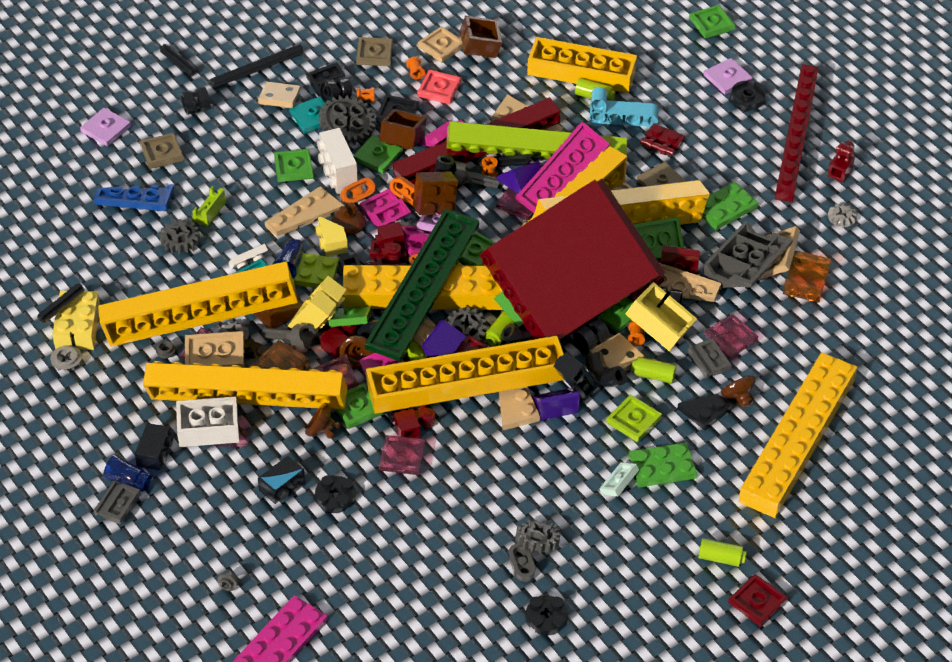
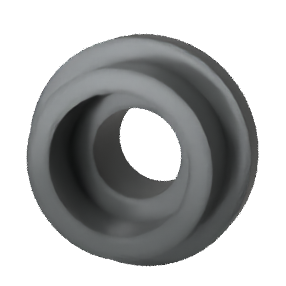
M161 341L156 347V354L163 359L170 358L175 354V346L170 341Z
M225 571L219 575L217 582L223 590L233 591L238 586V577L231 571Z

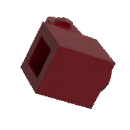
M851 141L841 142L836 147V155L830 162L828 177L843 183L853 170L855 160L853 156L855 145Z
M395 222L378 226V234L375 235L377 246H381L382 258H387L391 262L399 261L401 259V248H404V233L400 223Z
M356 325L336 326L324 331L320 336L321 349L334 360L340 359V345L347 337L356 335Z
M420 406L416 410L409 409L394 413V425L401 443L420 439V425L424 428H431L435 424V412L433 409L427 408V406Z

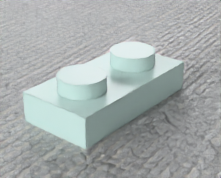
M620 462L599 488L602 495L618 497L639 471L637 465Z

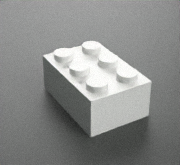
M340 128L320 132L319 141H317L320 151L318 154L319 163L324 165V173L326 176H329L330 186L335 189L337 195L341 193L344 187L357 181V163Z
M236 397L176 401L179 447L239 443Z

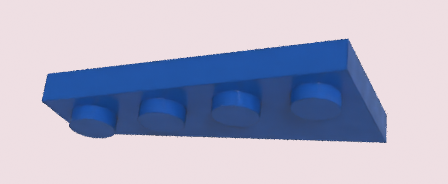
M167 184L166 188H158V185H151V188L140 189V186H132L124 190L123 187L98 188L94 197V204L140 210L167 211L174 192V184Z

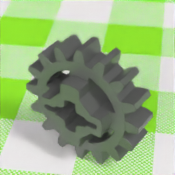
M181 219L178 222L172 220V224L166 223V228H161V233H159L161 246H164L166 251L171 249V253L178 251V254H181L182 251L188 253L189 248L194 250V245H199V228L195 227L194 222L189 224V220L182 222Z
M460 307L458 313L452 311V316H448L447 323L466 335V337L470 335L480 342V338H485L484 332L487 331V326H485L487 321L482 319V313L477 315L476 308L470 311V308L467 307L466 311H463ZM466 323H468L467 332H465Z
M527 520L526 524L520 523V527L517 526L515 541H518V546L523 545V550L530 549V553L537 551L538 554H541V552L548 554L550 550L555 551L556 547H559L561 534L558 533V528H553L552 524L546 525L545 521L538 523L537 520L534 522Z

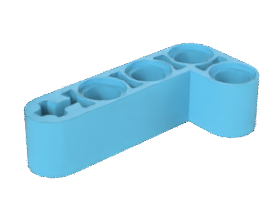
M596 87L591 92L590 120L593 123L651 127L653 123L658 124L659 109L653 103L608 101L607 91L602 87Z

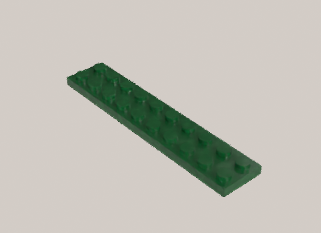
M448 209L443 211L365 343L366 350L401 362L479 227V220Z

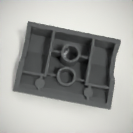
M745 221L705 262V278L721 283V287H752L793 243V240L774 232L768 237L756 233L749 222Z

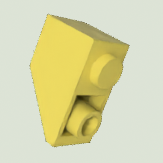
M318 217V225L315 226L317 237H321L319 239L320 249H324L326 256L348 253L344 227L323 217Z

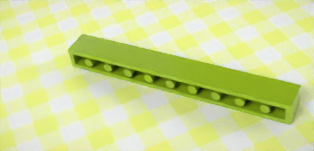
M450 121L447 128L446 148L453 151L469 150L472 153L482 151L488 154L504 153L507 156L529 155L530 157L537 156L542 159H549L571 133ZM600 135L610 143L609 146L627 155V138Z

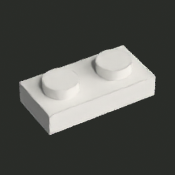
M263 244L231 258L228 264L231 270L234 268L242 269L248 265V262L253 260L255 262L261 258L264 259L268 249Z

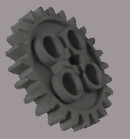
M346 95L345 99L339 96L338 100L332 97V101L327 100L326 104H323L322 109H320L318 121L320 122L319 126L323 127L322 132L340 128L347 144L349 145L352 142L356 145L357 140L363 143V139L368 140L369 136H372L376 126L375 113H371L372 108H367V103L362 105L361 99L355 101V97L349 99L348 95ZM347 121L349 124L348 131H346Z

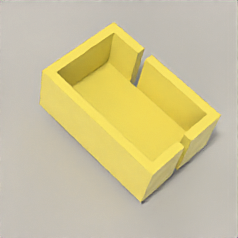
M327 276L304 301L288 327L292 329L297 323L313 325L318 332L336 312V307H339L345 299L343 294L346 289Z
M653 282L634 301L625 314L670 351L688 332L697 318L671 296L665 300L660 308L656 307L666 295V292Z
M60 291L59 297L67 291ZM84 291V293L56 314L52 333L55 349L65 345L73 346L71 334H74L76 348L79 350H94L99 320L98 305H100L98 291Z

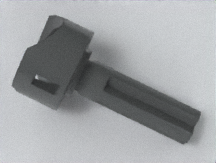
M454 160L453 168L454 176L458 180L457 186L461 187L462 182L465 180L495 189L498 188L499 181L497 178L467 171L466 163Z
M298 323L294 325L292 330L270 327L263 329L264 338L290 341L294 349L308 350L317 334L313 325Z

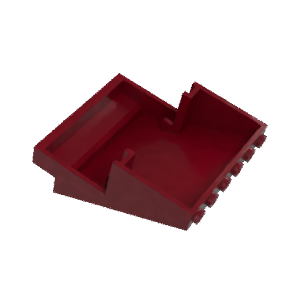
M603 178L598 181L594 179L494 243L479 255L483 264L492 274L494 281L498 283L504 296L508 298L514 311L519 315L525 328L531 333L533 338L540 339L557 336L559 342L573 334L580 327L586 326L588 322L598 318L612 306L665 274V271Z

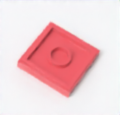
M428 70L417 92V96L451 104L462 82V77Z

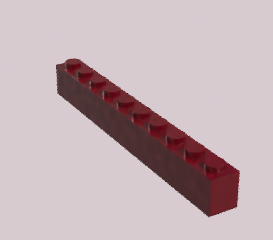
M801 64L775 200L793 203L819 69L817 66Z
M549 97L485 125L545 130L560 123V110ZM446 140L392 163L393 175L395 178L398 176L404 177L415 185L416 173L432 172L439 155H447L455 161L467 163L488 153L482 151L472 153L469 150L453 151L446 148Z

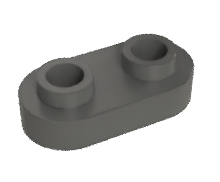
M512 545L509 548V560L515 577L522 582L531 581L535 577L536 568L529 549L523 550V545Z

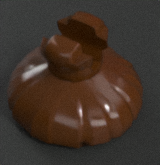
M351 202L347 203V208L341 206L335 212L331 221L344 227L346 235H355L361 232L366 225L364 214L357 210V206Z
M355 335L343 340L339 348V354L347 366L361 369L362 366L359 360L375 353L365 349L367 337Z
M748 375L725 386L720 392L726 398L737 399L739 406L748 407L754 401L750 391L755 385L754 375Z
M326 403L322 404L313 414L305 429L307 436H316L322 432L326 434L328 439H332L335 436L329 430V427L332 426L339 429L340 423L331 420V410Z

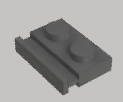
M713 338L700 342L694 347H688L689 355L706 379L711 375L715 376L731 370L730 362Z
M113 480L95 507L94 514L121 525L141 495L140 489L123 483L119 484Z

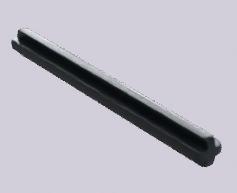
M301 44L213 77L210 79V85L212 88H216L304 53Z

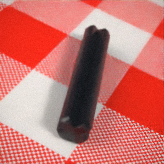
M167 44L160 46V52L189 76L193 77L197 74V68Z
M529 155L493 156L498 161L497 167L520 166L531 163Z
M75 284L37 315L39 321L46 323L84 293L85 289L82 284Z

